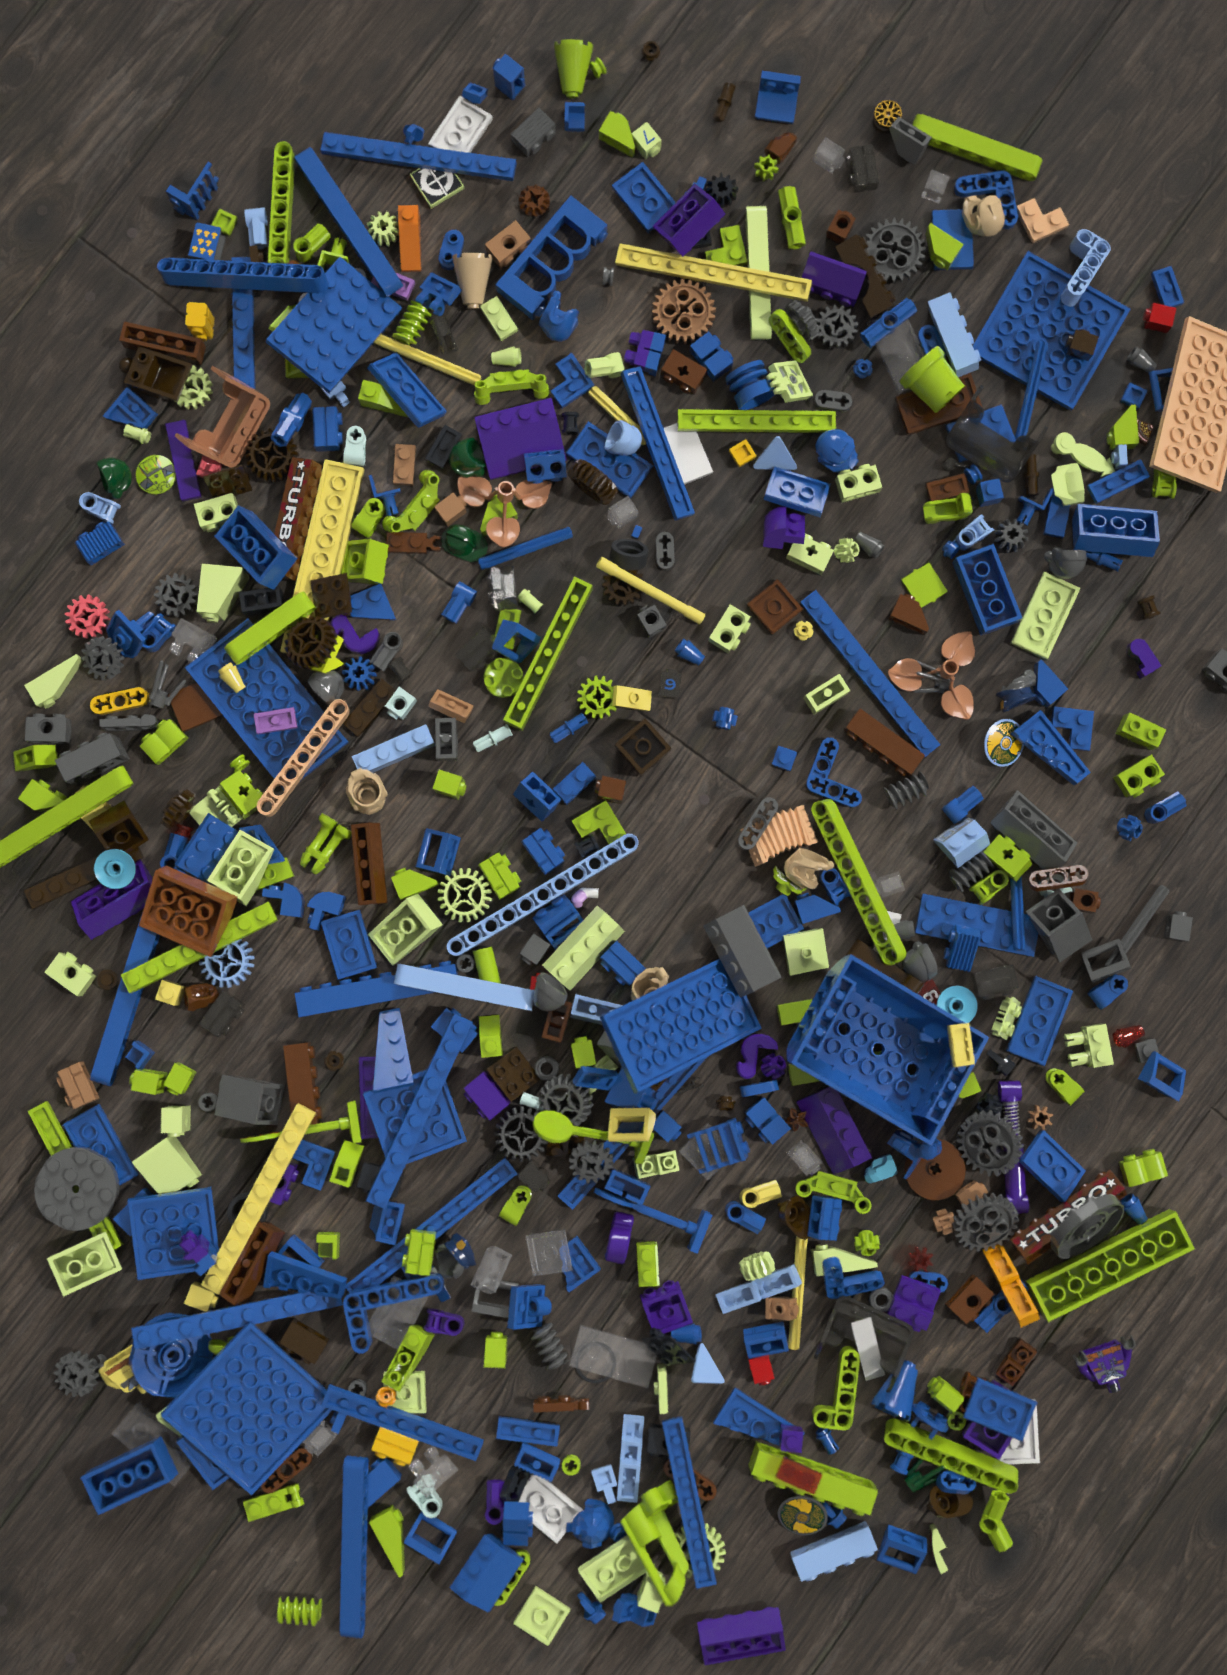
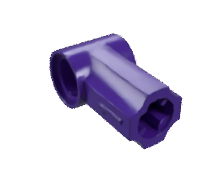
M487 1480L485 1517L490 1524H499L503 1520L504 1503L501 1501L500 1493L505 1480ZM493 1508L498 1509L501 1516L493 1517L490 1514V1510Z

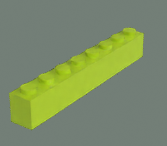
M574 576L503 719L504 723L523 731L593 590L591 584Z

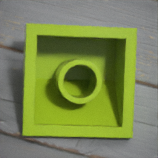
M372 539L348 541L341 574L347 573L348 582L369 585L383 584L389 545Z

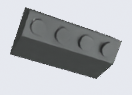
M1018 790L1002 806L990 822L996 830L1009 837L1019 849H1024L1042 870L1060 868L1066 863L1077 845V842Z
M744 905L703 925L740 998L781 978Z

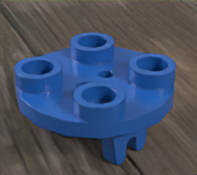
M919 1401L918 1404H913L912 1411L916 1416L911 1422V1426L914 1428L919 1420L926 1422L932 1428L928 1435V1438L931 1440L938 1430L944 1433L947 1432L949 1429L946 1424L947 1418L940 1413L934 1414L929 1410L930 1407L927 1404Z

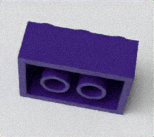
M992 1379L991 1383L1006 1388L1005 1386L1001 1385L1000 1383ZM971 1420L967 1421L961 1431L964 1438L999 1460L1012 1440L1010 1436Z

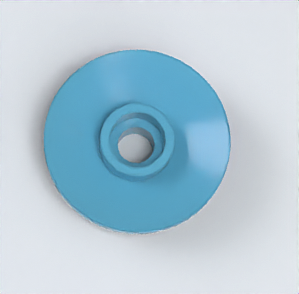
M109 849L101 853L96 859L94 872L101 884L108 888L119 889L127 886L133 880L136 867L128 853L119 849ZM113 864H118L120 869L115 870Z
M951 986L945 989L938 997L937 1006L961 1021L969 1023L975 1017L977 1000L969 989L963 986ZM954 1002L959 1004L957 1010H954L952 1007Z

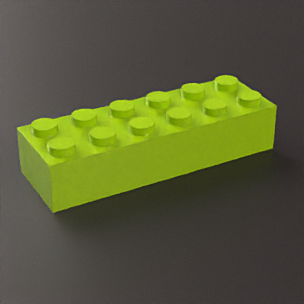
M758 1441L755 1443L748 1464L751 1474L754 1475L753 1478L762 1482L766 1480L772 1481L773 1485L785 1489V1486L792 1488L793 1492L799 1495H805V1493L813 1495L812 1498L817 1501L824 1502L827 1500L833 1502L832 1505L840 1509L848 1507L852 1509L853 1513L864 1516V1513L871 1515L878 1493L872 1480L787 1451H781L779 1448Z

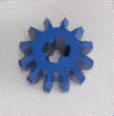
M359 656L358 662L351 658L352 665L345 663V667L349 670L342 671V674L347 676L343 680L345 683L350 682L349 688L351 689L356 685V690L360 691L361 685H363L367 690V682L372 685L374 684L370 677H377L375 672H371L376 667L374 665L369 666V659L363 662L361 656ZM361 669L364 675L362 674L360 675V678H358L355 673H359V670Z

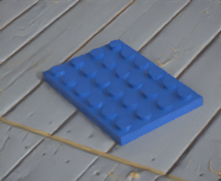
M341 257L325 273L329 283L328 289L322 293L308 292L266 339V343L329 394L402 310L400 305L390 297H386L383 291Z

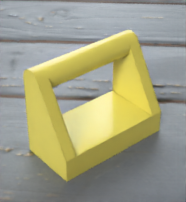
M610 1108L608 1141H649L655 1124L656 1114L650 1108ZM620 1122H644L643 1133H617Z

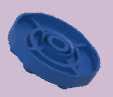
M165 1313L151 1319L146 1324L189 1315ZM206 1334L135 1349L133 1341L129 1365L134 1379L145 1391L154 1396L177 1397L212 1360L213 1353L208 1349V1342L212 1340L211 1335ZM173 1350V1357H167L168 1353Z

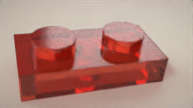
M783 1456L775 1474L776 1478L813 1495L823 1476L822 1473Z

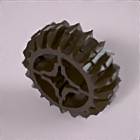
M269 428L268 434L261 430L262 436L259 437L257 434H254L256 440H249L252 447H246L245 450L248 454L245 455V458L249 460L246 465L252 467L250 469L252 474L256 473L258 479L263 477L265 482L271 478V481L275 483L276 477L280 481H283L282 475L285 474L288 477L292 457H298L299 453L295 451L298 447L296 444H293V438L290 439L286 446L287 456L279 452V446L275 445L273 440H271L273 430ZM270 442L268 447L261 448L263 445ZM274 452L276 456H272L270 459L268 456ZM257 455L265 459V469L258 465ZM283 463L280 467L274 469L275 465Z
M579 459L571 465L568 476L574 482V485L586 495L603 505H608L614 500L618 489L612 480L601 470L583 459Z
M310 615L309 618L303 617L302 622L296 621L297 625L291 627V633H286L289 639L284 641L287 645L284 649L287 652L288 658L292 663L303 669L308 668L312 670L313 666L319 668L320 663L326 664L325 660L331 658V652H336L333 646L338 644L335 640L338 636L335 633L334 627L327 620L319 616L315 618Z

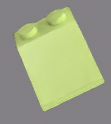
M239 830L207 881L210 885L238 896L237 901L247 906L260 884L274 848Z
M416 894L405 899L368 935L393 966L429 938L443 924L420 895Z
M106 1232L47 1258L63 1297L122 1270Z

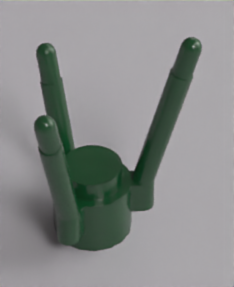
M919 1458L913 1467L908 1470V1476L904 1480L913 1493L936 1482L938 1476L931 1477L945 1468L944 1465L923 1476L919 1471L915 1473V1470L923 1462V1459Z

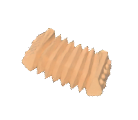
M804 805L796 807L794 811L789 808L787 812L782 809L780 814L775 813L756 845L749 850L755 867L768 862L769 857L775 858V855L778 856L779 852L783 853L785 849L789 851L791 847L795 849L796 846L801 848L802 844L808 847L818 843ZM762 820L760 823L756 821L753 827L757 830L762 829L764 823ZM747 828V831L750 833L746 838L743 837L746 845H752L750 839L753 834L757 837L758 833H754Z

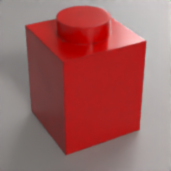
M1153 303L1144 312V328L1167 333L1173 326L1176 308Z
M769 1355L748 1358L755 1384L759 1383L762 1386L771 1383V1380L775 1379Z

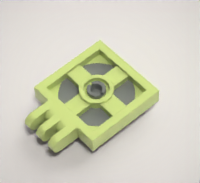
M796 360L773 363L768 367L771 373L766 378L767 380H773L769 383L771 388L776 387L773 393L774 395L780 394L785 403L806 400L813 396Z

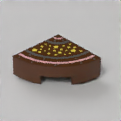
M1137 419L1139 442L1146 445L1154 426Z

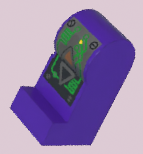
M1135 639L1127 646V654L1129 657L1134 658L1140 668L1136 672L1140 679L1162 666L1143 639Z

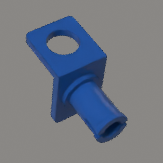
M369 475L374 498L383 500L386 516H392L390 507H392L394 515L399 514L394 496L401 493V489L377 494L373 476Z
M1051 488L1047 492L1041 505L1020 496L1018 501L1022 502L1024 507L1017 522L1021 523L1023 521L1024 525L1028 526L1034 511L1042 512L1045 509L1054 489Z

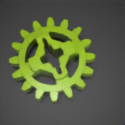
M595 676L594 681L588 678L587 685L581 684L583 691L579 690L577 693L582 697L578 698L577 702L583 703L579 708L580 710L586 709V716L591 713L592 719L599 715L602 720L603 714L610 717V710L616 712L617 709L612 706L614 686L612 687L611 685L613 680L606 682L605 676L601 680H598V677ZM601 685L607 687L610 691H604ZM594 686V690L591 692V694L586 695L588 689ZM597 689L599 690L600 696H604V698H601V706H599V702H597V699H593L596 697ZM612 700L611 704L604 709L605 703ZM587 703L593 704L597 710L590 708Z

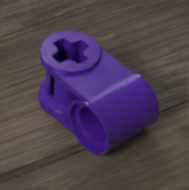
M427 1309L428 1319L423 1330L455 1336L464 1328L465 1321L461 1315L439 1309ZM456 1320L459 1323V1329H452L449 1322Z

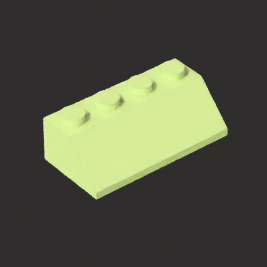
M596 906L545 961L543 966L566 988L571 990L625 931L606 912Z

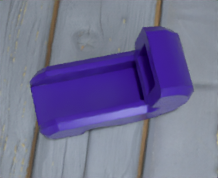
M338 615L331 621L336 635L340 636L343 634V643L353 654L362 655L368 653L378 645L380 635L377 628L359 638L346 616Z
M751 1034L743 1040L740 1052L744 1062L738 1061L736 1063V1071L739 1076L744 1079H750L755 1075L758 1048L778 1050V1045L772 1037L764 1034Z
M617 1211L614 1213L604 1259L606 1261L617 1264L625 1263L634 1221L633 1215Z

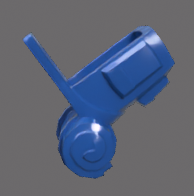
M896 1130L887 1143L913 1161L903 1177L904 1179L910 1177L921 1158L931 1160L938 1156L942 1150V1142L937 1138L932 1146L914 1138L913 1135L905 1130Z

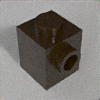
M1076 329L1066 340L1065 347H1068L1066 354L1089 361L1094 354L1099 336L1090 334L1085 329Z

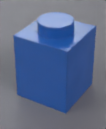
M999 478L980 482L976 487L980 507L1000 503L1004 498Z
M664 1110L655 1118L653 1129L667 1142L670 1140L675 1141L682 1133L680 1131L682 1127Z

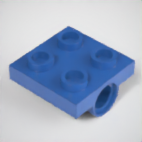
M545 1285L511 1286L508 1315L509 1329L542 1327L543 1316L548 1315L552 1309L551 1301L544 1297Z

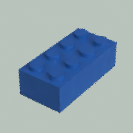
M1078 504L1072 518L1074 550L1153 557L1160 543L1157 511Z
M239 505L215 535L217 540L259 584L273 590L298 559L252 511Z
M994 544L956 557L952 563L980 636L1018 623L1022 619V615Z
M160 1436L90 1469L81 1476V1479L97 1514L100 1515L170 1482L179 1473Z

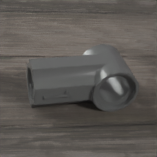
M396 632L387 633L370 663L385 672L393 658L403 648L401 636ZM392 638L399 640L395 647L389 646V640Z

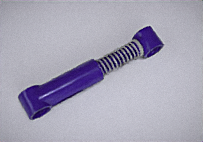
M1019 1080L999 1081L998 1096L1000 1097L999 1101L1005 1107L1003 1108L1005 1109L1003 1112L1005 1113L1004 1117L1008 1116V1124L1014 1121L1013 1129H1020L1018 1127L1020 1120H1018L1019 1116H1017L1019 1115L1017 1112L1019 1109L1017 1108L1019 1107L1018 1101L1022 1099L1021 1083ZM1018 1162L1014 1164L1015 1167L1005 1174L1006 1194L1004 1198L1007 1197L1010 1202H1013L1018 1214H1023L1029 1211V1201L1026 1193L1025 1167Z

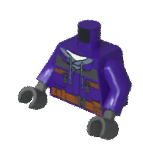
M1130 1335V1339L1127 1341L1122 1336L1120 1338L1122 1345L1115 1339L1081 1350L1079 1352L1080 1356L1077 1358L1075 1355H1072L1079 1372L1089 1381H1095L1099 1385L1106 1384L1109 1393L1121 1390L1117 1379L1125 1377L1126 1370L1129 1369L1132 1349L1136 1346L1132 1335Z

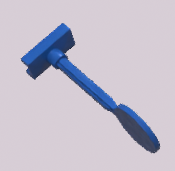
M595 1188L594 1190L595 1194L626 1207H632L642 1214L683 1229L684 1232L692 1235L687 1248L698 1254L713 1216L710 1212L702 1209L696 1224L691 1221L686 1222L648 1206L633 1203L600 1188Z

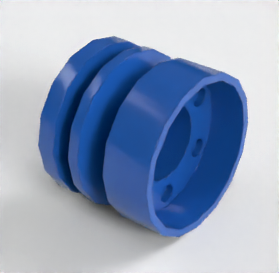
M755 360L744 364L725 378L727 385H731L729 388L730 392H738L734 396V400L739 410L752 409L774 396L773 390L775 387L771 388L769 384L772 380L764 379L768 375V371L764 369L765 365L762 360Z

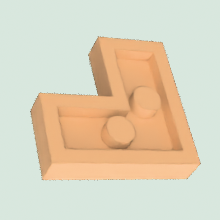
M1035 198L1017 206L1018 216L1032 243L1069 226L1061 207L1043 215Z

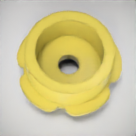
M798 622L796 628H794L795 636L802 641L811 638L813 635L811 623Z

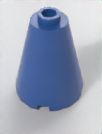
M904 1360L903 1363L899 1362L873 1398L871 1405H875V1408L893 1417L899 1415L902 1417L901 1420L909 1422L918 1370L915 1369L916 1365L907 1360Z

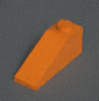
M418 205L398 206L401 271L418 272L421 271Z

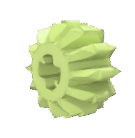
M378 212L377 218L372 215V222L367 223L369 228L367 231L375 242L378 241L380 247L383 242L389 247L390 240L396 243L395 236H399V225L396 222V217L394 215L390 217L389 212H386L384 216H382L381 212Z
M766 1251L749 1255L739 1262L741 1273L748 1281L766 1277L775 1270L774 1260L771 1254Z

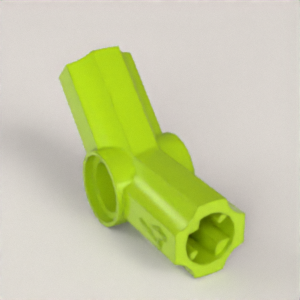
M993 1490L979 1525L981 1530L988 1534L995 1550L1003 1552L1013 1545V1541L1001 1520L1009 1497L1001 1490Z

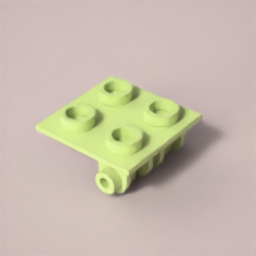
M219 787L215 790L211 789L207 796L196 804L190 812L199 825L208 813L231 827L243 819Z
M1006 997L1005 1000H1002L1000 1010L1006 1013L998 1011L999 1014L1004 1015V1019L996 1017L1002 1023L995 1020L991 1029L993 1030L992 1035L1002 1037L1005 1040L1008 1039V1036H1012L1015 1025H1013L1014 1020L1020 1016L1022 1010L1021 1002L1014 997Z

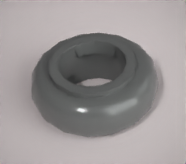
M543 1056L535 1063V1074L543 1081H550L553 1076L558 1075L559 1064L553 1057ZM546 1062L553 1066L552 1072L548 1075L542 1073L540 1069L542 1064Z
M884 1287L872 1290L869 1295L871 1308L876 1312H887L890 1308L893 1294ZM879 1294H884L887 1297V1302L882 1306L877 1305L875 1301Z

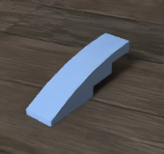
M623 1415L617 1501L637 1503L644 1426V1416Z

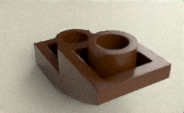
M1019 1338L1000 1364L996 1375L1013 1386L1025 1372V1367L1036 1355L1037 1350Z

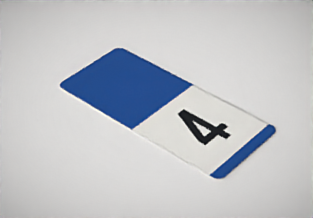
M432 1266L431 1273H438L435 1267ZM429 1280L434 1289L440 1286L438 1280ZM443 1285L442 1290L437 1294L441 1302L451 1298L446 1287Z

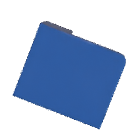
M565 102V131L584 132L585 103Z
M134 1041L131 1044L133 1047L126 1055V1058L136 1065V1069H142L155 1052L141 1041Z

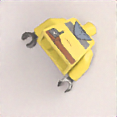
M132 1345L107 1361L103 1354L97 1355L100 1359V1364L94 1359L92 1365L98 1366V1372L107 1386L122 1389L126 1393L135 1388L141 1394L147 1392L137 1383L130 1370L129 1357Z

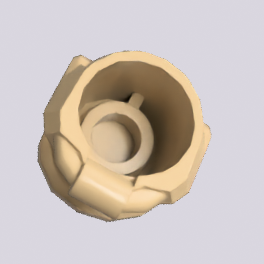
M974 195L964 199L962 216L970 232L988 237L996 235L1002 229L1005 223V215L1001 201L997 196H987L980 200ZM974 206H976L977 211L972 213Z
M362 768L351 772L348 778L346 794L354 811L370 815L381 810L388 794L380 777Z
M799 848L785 861L784 872L786 877L800 888L815 889L818 885L815 871L833 869L834 863L813 851Z
M663 967L645 969L635 978L632 984V1001L668 984L669 975Z

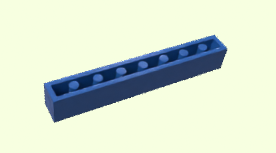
M451 961L441 962L439 967L431 968V964L419 966V968L458 975L456 964L451 965ZM391 972L379 974L380 978L372 979L371 975L359 977V982L352 983V980L348 979L339 981L340 985L332 986V983L320 984V989L312 990L311 986L299 988L300 992L295 993L298 1016L304 1017L435 992L394 984L395 975H392Z

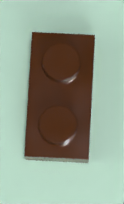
M965 473L925 484L929 501L951 499L957 497L960 493L969 494L970 492Z

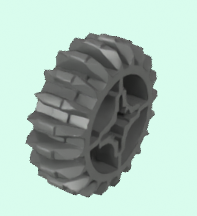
M560 1074L558 1078L553 1076L550 1079L551 1081H547L545 1087H542L540 1090L542 1094L539 1096V1100L544 1103L540 1104L539 1107L544 1108L543 1111L559 1112L566 1116L573 1126H579L581 1121L585 1122L587 1116L591 1114L590 1108L593 1107V1103L590 1100H592L593 1095L587 1094L590 1088L575 1086L571 1074H568L566 1077ZM567 1088L568 1090L566 1092H563L560 1090L556 1091L555 1089ZM567 1097V1101H568V1102H567V1104L565 1105L564 1100H565V1098ZM565 1111L577 1112L575 1114H564Z
M521 1106L520 1113H517V1109L514 1107L512 1109L513 1115L506 1111L505 1114L508 1118L505 1119L502 1116L499 1118L504 1124H496V1128L501 1129V1132L497 1131L494 1135L501 1136V1139H497L495 1142L496 1144L503 1143L499 1151H503L505 1148L508 1150L504 1155L505 1157L512 1153L513 1161L519 1155L520 1162H523L526 1155L527 1160L531 1161L530 1154L533 1153L537 1158L539 1154L536 1150L539 1149L542 1152L545 1150L540 1144H548V1141L539 1137L534 1130H529L526 1127L525 1118L534 1121L535 1116L539 1112H535L533 1116L531 1115L532 1108H529L528 1112L524 1113V1106ZM519 1118V1126L516 1130L505 1131L510 1121ZM521 1124H523L524 1132L528 1134L527 1137L524 1136L525 1139H523L522 1144L520 1136L516 1134L517 1131H520ZM506 1137L515 1138L518 1141L519 1150L512 1148L508 1144ZM539 1137L535 1146L525 1150L527 1139Z

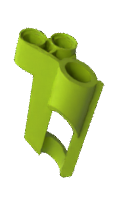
M672 1480L658 1488L655 1487L641 1496L642 1501L620 1521L665 1606H673L679 1600L685 1585L684 1576L689 1568V1564L664 1510L678 1502L676 1488ZM655 1539L659 1540L674 1568L672 1576L666 1585H664L645 1549V1545Z

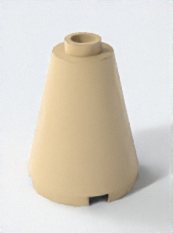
M462 253V257L457 258V254L452 255L458 285L462 290L460 293L463 305H467V309H479V305H483L492 255L489 254L485 258L484 253Z

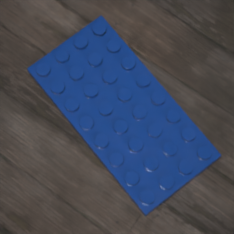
M248 618L186 666L185 669L275 779L324 714V711L270 644L239 665L233 662L224 650V647L253 626V623ZM230 662L233 666L236 665L241 679L246 686L238 693H235L219 677L218 670ZM295 708L298 728L257 734L254 719L255 713ZM330 721L325 722L322 726L323 730L328 731L332 729L333 723ZM339 730L302 779L349 743ZM318 737L313 738L310 745L313 747L319 746L321 739ZM301 754L298 761L300 763L307 762L309 755ZM289 770L286 774L287 779H294L297 772Z
M720 959L599 1017L634 1094L761 1029L747 996L739 997Z

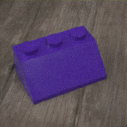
M694 184L652 227L683 257L721 220L725 212L713 197Z
M810 251L802 278L812 280L810 293L820 294L822 298L827 300L834 299L843 306L854 307L867 271Z

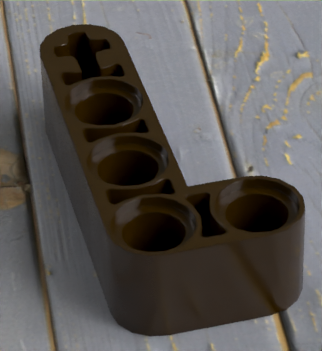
M859 939L854 942L845 955L851 954L916 994L924 986L915 977L907 975L895 965L885 964L879 953Z

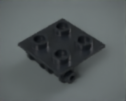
M652 1328L649 1331V1338H642L648 1349L654 1352L665 1365L696 1362L672 1336H664L659 1328Z

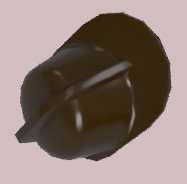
M793 1196L783 1203H778L780 1222L790 1228L798 1238L805 1240L810 1238L807 1236L811 1208L803 1198Z
M935 1486L930 1491L926 1508L931 1510L938 1518L963 1516L972 1509L973 1497L971 1493L956 1494L942 1492L938 1486Z

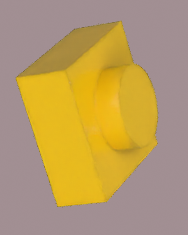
M746 439L729 449L739 468L756 458L755 452Z

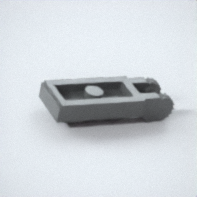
M144 714L141 718L129 715L123 719H118L117 716H107L106 719H100V727L105 732L157 729L156 726L159 724L158 719L151 714Z

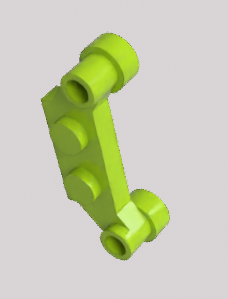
M529 370L490 373L488 378L475 383L474 398L477 404L485 405L490 402V393L531 388L536 398L543 399L549 396V386L546 383L545 375H535L529 372Z
M423 470L420 473L419 480L423 484L422 489L399 517L386 516L383 519L382 526L386 531L392 533L407 529L416 531L434 506L440 501L437 498L438 475L431 470Z
M817 1170L816 1175L798 1181L795 1186L796 1193L801 1197H807L812 1191L851 1201L855 1209L861 1214L868 1213L871 1209L870 1200L863 1196L857 1187L858 1182ZM803 1184L806 1185V1189L804 1191H800V1186ZM861 1201L865 1202L863 1207H859Z

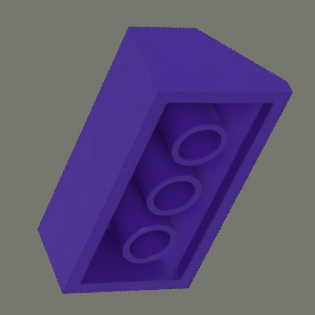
M141 860L135 863V876L127 886L112 889L99 884L71 901L78 925L91 940L102 935L113 926L120 924L128 917L137 914L145 907L152 877Z
M827 1085L796 1101L800 1111H806L804 1119L808 1123L833 1174L853 1168L872 1158L837 1090Z
M766 1607L755 1612L745 1611L738 1615L729 1614L717 1619L706 1618L697 1622L705 1665L786 1651L778 1607Z

